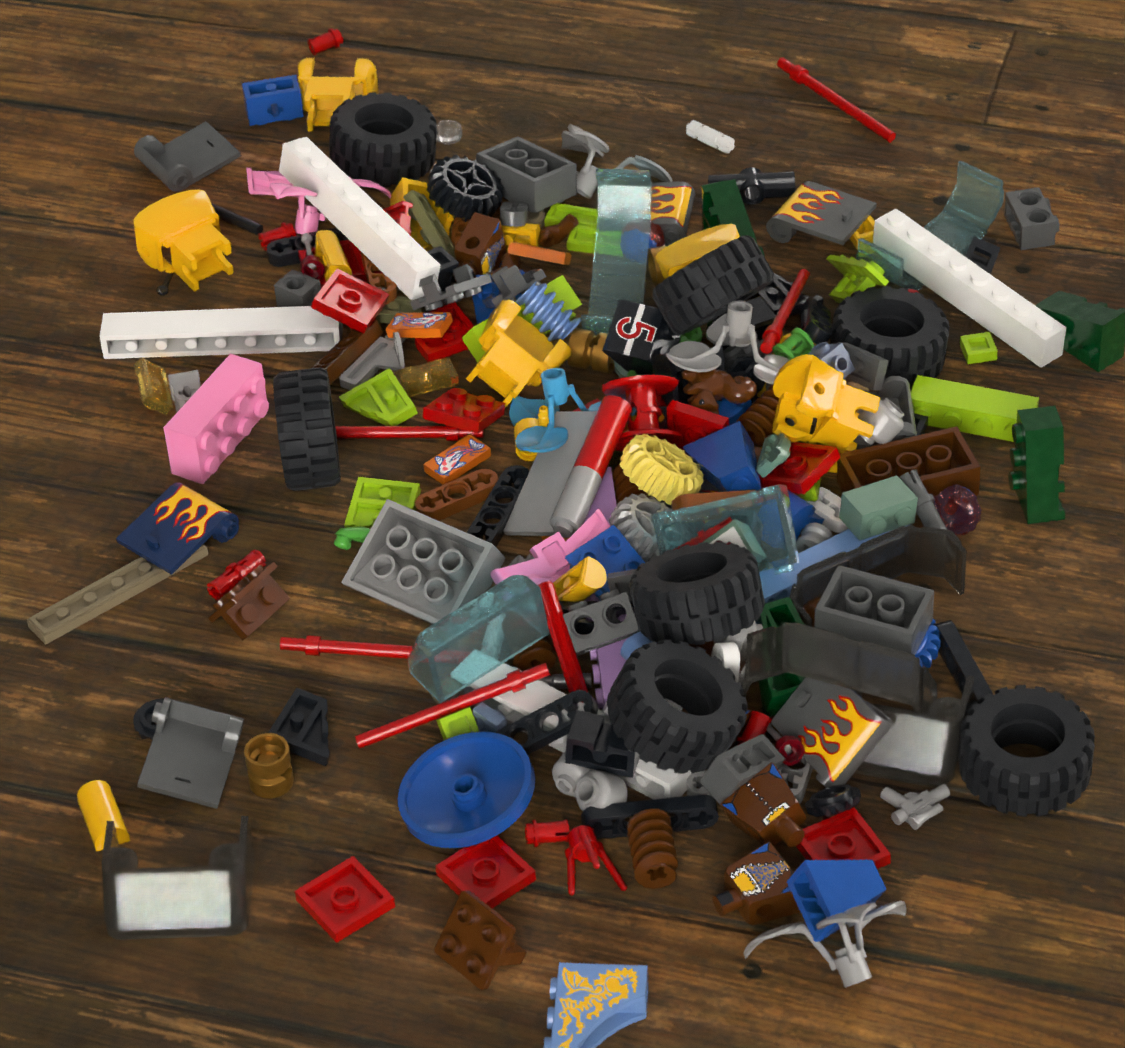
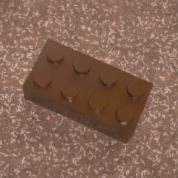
M957 426L886 444L840 453V459L837 461V483L842 493L893 476L900 477L907 472L911 474V470L917 469L918 475L928 494H933L935 500L940 495V492H943V490L952 485H960L969 489L974 496L979 495L981 466Z

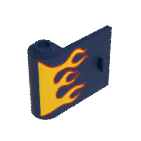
M175 483L116 538V541L172 575L211 536L221 543L234 538L239 530V519L236 514L182 483Z

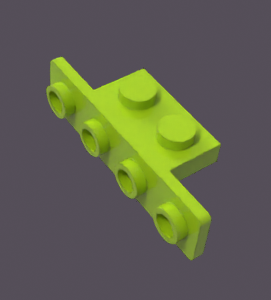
M830 254L826 258L844 275L829 294L837 303H841L847 296L850 297L856 291L864 292L866 288L874 287L875 285L886 286L889 283L883 276L885 271L874 261L868 263L864 259L857 260L852 256L847 258L842 254L840 256Z

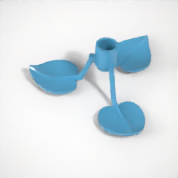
M551 368L541 373L545 400L516 396L512 400L509 415L511 423L515 426L518 421L524 418L538 419L539 407L545 405L548 407L549 423L547 427L535 426L520 432L515 440L517 448L521 451L543 453L556 450L566 443L568 431L562 427L554 428V415L556 411H560L559 405L567 402L569 395L572 396L581 411H598L601 402L594 403L587 409L577 395L574 385H568L564 369ZM634 407L632 409V417L637 412Z

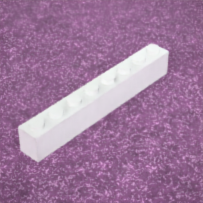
M304 137L283 143L279 172L293 186L303 187L316 192L317 196L305 195V197L377 268L397 284V287L410 300L424 297L422 287H419L420 279L435 274L438 281L440 264L309 138Z
M894 209L875 220L873 249L1040 368L1062 356L1066 327L898 209Z
M311 306L103 313L100 341L104 359L330 351L342 339L343 324L323 315L321 312L311 308Z
M473 647L448 672L449 676L459 681L464 688V692L468 693L507 678L506 674L518 670V668L511 667L491 654H486ZM537 680L526 684V689L515 693L511 690L482 702L492 709L499 710L505 716L507 724H511L567 694L549 686L544 681ZM579 702V703H578V708H579L578 710H579V711H584L583 706H584L585 704L582 703V702ZM565 709L562 710V713L566 716L567 721H569L570 718L566 715L568 712ZM598 709L597 714L604 716L605 723L615 724L610 723L609 716ZM548 716L543 722V730L551 731L556 728L559 721L558 716ZM568 734L548 745L564 753L566 751ZM639 759L633 778L619 775L625 784L652 799L681 797L687 791V778L691 771L688 770L684 774L674 773V769L669 768L664 771L656 768L657 764L649 761L646 763Z

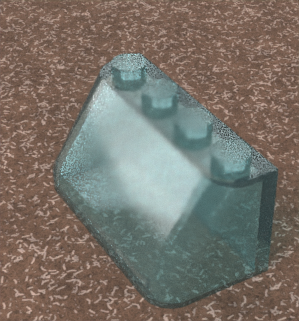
M510 576L423 630L416 638L407 657L411 675L442 703L549 635L550 632L540 587L527 576Z

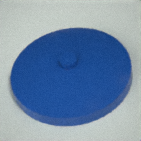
M471 732L457 735L433 746L411 765L400 784L398 792L399 812L408 830L417 839L426 844L440 848H462L476 845L502 833L523 814L533 796L535 772L526 751L512 738L493 732Z

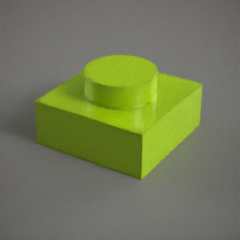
M990 332L960 336V347L967 364L997 360L998 350Z
M470 707L436 720L444 740L465 733L480 732Z

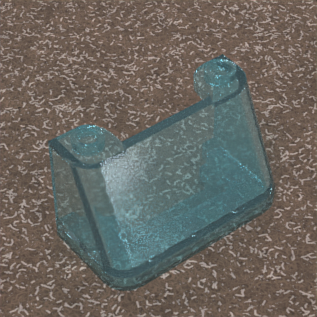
M778 484L765 487L762 491H752L747 494L696 506L651 514L660 555L664 551L673 550L698 535V531L702 529L706 531L730 516L732 521L735 519L749 525L767 558L758 563L759 572L774 569L775 575L795 571L793 564L800 563L787 485Z

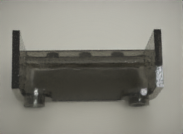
M839 651L834 670L862 698L861 685L853 679L845 678L846 652ZM967 676L961 699L952 697L938 698L931 704L928 714L870 703L886 714L894 724L857 770L933 785L951 782L955 776L959 761L961 724L963 718L967 716V711L972 706L975 676Z
M241 816L239 843L217 846L210 853L208 866L138 868L136 853L129 848L119 847L114 821H107L102 855L104 920L108 934L115 939L127 940L233 936L243 932L249 924L255 855L249 817Z

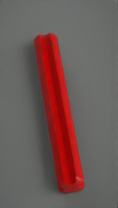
M551 581L540 583L536 586V591L569 693L576 690L588 692L562 615L563 611L554 584Z

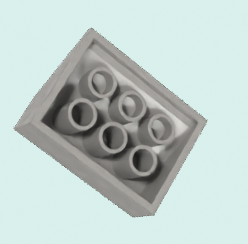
M387 499L341 583L450 632L491 586L493 579L490 573L494 569L501 568L505 557L492 543Z

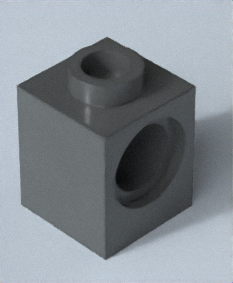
M292 269L274 285L277 307L311 306L314 297L321 290L320 281Z

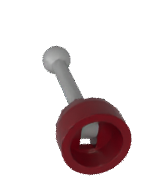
M304 233L301 236V241L305 244L307 256L301 262V273L318 280L324 275V264L319 256L312 253L311 242L313 238L311 234Z
M770 723L766 731L776 740L774 747L785 758L783 764L789 766L797 764L804 756L803 744L794 736L784 735L781 737Z

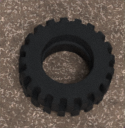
M374 92L368 93L366 96L361 94L354 96L352 100L347 99L339 105L331 116L329 156L352 179L369 180L382 185V187H390L393 184L398 185L402 178L418 180L420 176L423 177L430 170L435 162L436 119L425 105L421 106L419 101L407 99L404 95L399 94L396 96L384 92V94H376Z
M743 235L710 251L663 280L662 283L652 290V298L671 331L681 336L727 312L730 302L736 300L745 301L772 283L774 273L754 238Z
M883 286L881 289H876L875 287L866 288L864 292L859 290L851 294L850 297L847 296L836 308L830 344L847 342L889 360L885 379L891 376L903 377L908 380L912 390L917 375L936 378L942 371L950 327L944 312L940 307L937 308L936 303L930 298L926 300L922 294L908 292V289L905 288L891 289V286Z
M321 367L279 372L273 377L279 446L286 486L293 491L336 486L341 482L328 372Z
M705 542L693 546H680L676 550L664 551L662 555H655L649 558L647 563L639 565L637 570L634 571L629 585L638 628L652 642L671 640L672 643L683 641L689 644L702 645L708 641H720L726 636H734L740 633L743 628L747 629L752 626L754 621H757L761 616L765 606L756 558L748 549L741 548L733 543L726 545L725 542H716L715 544Z
M661 640L658 643L654 641L635 649L626 660L607 697V711L610 723H615L613 725L614 732L618 738L622 737L624 739V746L631 752L633 750L640 755L639 758L644 762L648 763L650 761L657 764L656 768L664 771L668 770V768L674 769V773L681 774L687 773L688 770L691 773H696L708 769L716 756L729 750L747 718L746 697H743V688L740 682L735 681V674L731 669H726L722 666V661L716 656L711 657L706 654L705 649L698 646L696 648L690 647L689 643L683 641L672 643L671 640ZM665 699L680 705L688 713L682 712L677 708L673 707Z
M1016 685L1015 689L1008 690L1007 687L995 691V695L989 693L979 699V704H973L967 711V716L963 718L958 763L961 778L974 796L979 795V800L988 807L991 805L996 806V810L1005 814L1008 811L1015 812L1017 816L1027 817V814L1036 813L1037 817L1047 815L1050 810L1054 812L1066 808L1067 802L1069 804L1075 802L1089 784L1095 745L1094 729L1090 726L1091 721L1083 711L1080 712V707L1071 699L1066 701L1065 696L1056 691L1050 693L1044 687L1035 686V689L1026 688V685ZM1013 744H1031L1049 751L1050 754L1028 758L1010 754L1002 748Z

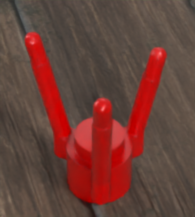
M586 825L573 828L567 836L570 847L564 851L567 859L568 894L571 896L575 894V860H579L582 863L591 862L595 869H599L600 863L597 856L600 857L622 891H626L627 885L605 852L602 842L597 841L594 830Z

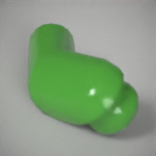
M362 526L340 528L335 533L334 545L340 549L348 550L351 548L352 541L363 543L370 529Z

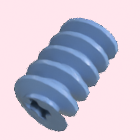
M535 282L515 303L519 306L526 305L522 312L524 316L534 313L531 320L532 324L540 321L543 322L539 329L540 333L548 330L551 331L548 337L549 342L556 339L563 340L580 324L581 319L576 318L570 321L569 319L573 311L569 309L561 312L564 301L561 300L553 303L552 301L556 293L551 292L545 295L544 292L547 284L543 283L536 286Z

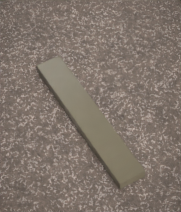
M203 544L173 574L208 556L207 546ZM140 557L28 618V627L46 645L168 578L171 574Z

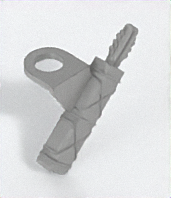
M399 332L393 333L394 338H388L387 335H385V338L379 337L339 377L340 386L352 390L369 380L380 369L390 368L393 371H405L402 343L407 338H400Z

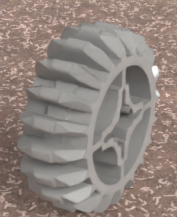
M642 493L638 496L631 494L629 497H625L614 508L608 520L610 526L615 525L645 563H647L649 558L655 555H662L664 551L673 550L693 538L688 532L689 526L677 523L674 520L672 509L668 508L664 501L660 503L655 497L651 496L648 498Z

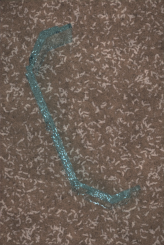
M959 161L957 184L942 213L923 228L964 255L973 236L982 239L987 234L990 224L996 218L1004 201L1003 180L963 161ZM863 238L858 239L857 260L864 259L868 263L874 261L885 271L883 276L887 280L905 289L918 291L925 286L903 270V258Z
M596 168L598 219L588 315H581L582 329L592 330L595 335H598L600 332H609L619 300H627L644 305L651 229L652 181L649 170Z

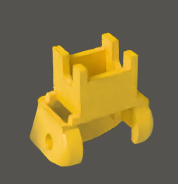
M304 58L297 65L302 107L305 112H308V132H314L315 126H330L333 112L347 99L352 100L354 96L360 94L362 96L374 92L379 94L377 70L371 60L358 58L355 64L354 77H312L315 65L314 58Z
M200 189L187 190L170 195L149 205L133 219L137 251L143 261L160 272L164 270L166 273L175 272L194 292L199 290V281L222 270L228 275L233 274V265L223 255V253L226 256L232 254L231 242L220 233L219 215L216 213L205 191ZM161 246L170 247L172 265L162 256Z
M723 224L691 234L670 244L658 252L655 257L664 280L710 251L739 238L740 235L736 225Z
M502 300L490 313L484 331L479 338V343L486 353L466 378L470 383L476 376L482 379L504 397L502 402L505 403V408L513 398H516L526 384L528 386H539L542 383V372L551 368H559L571 356V348L563 340L559 339L554 346L534 325L518 316L517 314L522 307L511 300Z
M805 354L788 361L776 374L772 389L774 395L779 400L772 432L777 436L780 433H784L794 443L798 441L808 442L809 444L820 443L826 446L837 447L842 452L856 450L857 443L853 441L859 434L868 438L872 436L874 426L858 419L859 413L856 412L859 409L876 413L880 397L846 385L842 372L837 371L814 355ZM814 417L817 418L814 433L810 434ZM785 418L792 419L794 426H789Z

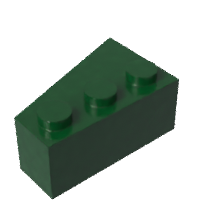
M731 179L701 185L702 230L723 224H734L740 236L748 235L754 238L757 243L736 180ZM759 247V249L761 250L762 254L764 255V251H763L762 247Z
M1057 291L1035 305L1066 327L1063 350L1095 371H1102L1124 356L1125 308L1115 310L1108 308L1107 303H1089L1085 297L1063 291Z
M1056 406L1017 410V422L1012 424V437L1015 448L1010 449V459L1013 466V471L1008 474L1011 491L1015 490L1027 524L1065 520V509L1062 507L1059 499V493L1065 492V482L1058 481L1060 464H1064V430Z
M790 597L765 603L761 616L755 621L756 625L762 624L764 631V644L758 645V651L755 656L764 661L762 674H758L763 714L769 717L779 712L818 661L822 659Z

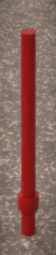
M784 57L778 60L777 67L788 73L790 79L794 82L804 84L886 141H894L896 137L895 132L810 76L808 70L800 65H794Z
M801 269L798 272L774 321L765 329L762 336L763 342L760 346L762 353H771L773 347L780 342L783 336L782 330L810 277L808 270Z
M448 425L335 426L337 438H446V441H459L460 438H464L469 434L475 438H484V430L480 433H474Z
M307 635L306 638H280V650L303 651L306 655L320 656V653L458 662L470 651L466 649L322 640L321 636Z
M545 662L522 672L519 669L506 674L507 678L355 736L358 747L361 749L512 690L515 693L526 689V684L550 676L548 666Z

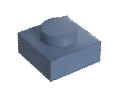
M484 702L473 708V716L480 732L494 733L507 726L505 716L499 710L492 709Z

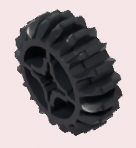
M454 154L452 158L445 156L443 160L437 161L428 175L426 190L430 193L429 199L435 201V207L444 209L443 214L450 213L454 219L459 217L463 222H466L468 219H471L474 212L492 217L501 205L504 187L500 184L501 179L495 177L494 171L488 170L486 164L481 165L477 163L476 159L474 161L469 160L466 155L460 158Z

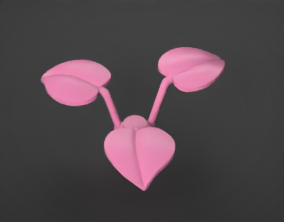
M279 171L265 172L270 182L276 179L287 180ZM351 179L360 187L378 189L391 198V193L375 182L364 179ZM270 183L269 188L278 200L286 196L298 195L299 209H297L295 222L296 233L304 234L318 231L319 220L325 221V216L319 213L315 206L305 204V195L317 196V193L303 187L283 183Z

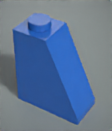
M741 421L683 446L685 453L693 458L694 463L699 464L700 470L704 474L703 477L721 492L759 490L762 488L759 473L756 471L757 459L754 443Z
M804 860L787 881L814 942H821L840 929L838 923L817 929V923L831 915L844 913L852 907L874 903L886 890L873 860Z

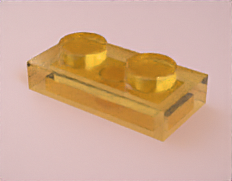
M140 357L134 364L141 402L148 409L157 410L167 415L173 408L165 369Z
M449 357L392 371L409 397L459 385L458 374Z

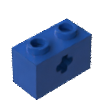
M296 75L242 83L249 126L265 125L282 120L290 121L295 118L304 117L301 91Z

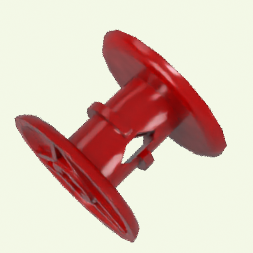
M636 375L615 379L602 385L601 391L605 395L621 397L631 405L632 409L634 407L637 410L634 422L632 421L631 412L627 421L628 431L622 433L615 451L622 452L636 435L642 434L656 435L659 439H666L667 442L675 445L682 443L684 437L678 431L659 429L658 417L662 415V409L657 407V396L667 394L676 389L679 381L675 377L666 375Z

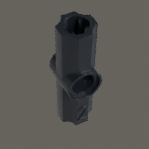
M749 167L743 169L739 174L708 175V184L735 179L743 203L748 205L758 204L764 198L790 197L795 192L794 172L762 173L757 168Z

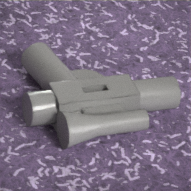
M941 784L931 791L925 790L920 794L909 792L901 795L887 786L881 792L880 798L898 809L891 813V818L896 825L906 821L914 830H917L926 820L943 811L942 805L938 802L950 796V790L945 784Z

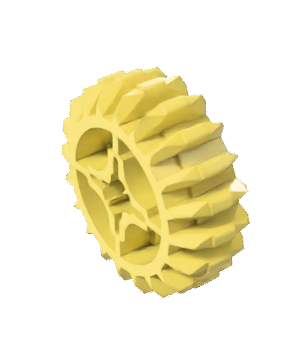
M636 435L622 451L620 466L623 469L624 475L629 477V481L636 484L639 490H643L648 496L655 497L658 502L665 501L668 505H671L676 497L684 494L699 493L702 488L704 474L700 470L699 464L694 463L693 458L688 456L685 450L679 449L675 444L667 442L666 439L661 440L656 435Z

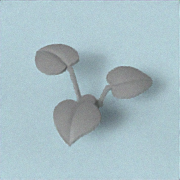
M572 124L568 125L570 132L563 131L562 149L589 153L584 167H582L576 177V192L590 199L597 186L603 188L608 180L628 164L635 165L641 171L663 182H673L671 176L663 167L638 155H635L634 158L628 157L604 178H601L602 171L591 165L594 156L604 157L602 152L607 153L610 150L608 145L596 135Z
M740 300L730 302L727 313L714 321L707 329L706 338L715 344L714 347L709 348L701 342L685 341L674 345L669 353L666 354L669 361L682 369L692 372H708L721 365L722 359L716 355L721 346L747 347L751 344L754 361L758 363L754 366L753 373L757 378L769 384H774L775 376L780 368L790 361V359L780 355L769 354L764 358L759 355L756 342L757 333L755 326L751 324L753 306L748 302Z
M875 902L852 907L844 913L831 915L817 923V929L838 923L845 948L835 951L837 959H834L820 942H814L808 927L803 922L783 925L760 934L746 946L744 950L745 959L764 940L782 934L802 933L826 959L831 971L838 969L844 987H849L872 978L865 960L867 955L863 945V927L878 916L888 914L906 916L907 908L905 902H891L876 908ZM845 923H847L848 928L855 927L856 944L852 945Z

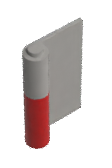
M608 395L602 399L598 411H556L554 415V428H566L568 440L556 450L537 453L503 530L505 535L552 536L560 532L562 537L569 538L584 524L632 412V407L626 400L618 396Z

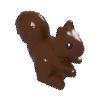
M714 369L708 372L684 370L681 374L683 379L688 380V384L683 388V391L686 394L693 395L687 402L691 406L719 414L717 401L725 398L731 403L742 404L751 400L757 391L755 381H752L748 376L737 375L733 378L729 373L722 370Z

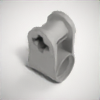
M198 370L168 375L171 397L175 404L176 413L201 387Z

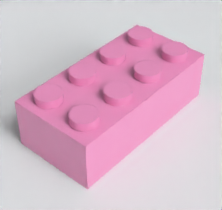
M230 354L164 426L172 474L204 484L218 470V467L227 456L234 452L235 447L242 439L250 434L256 423L265 417L269 409V403L266 396V381L263 375L262 363Z

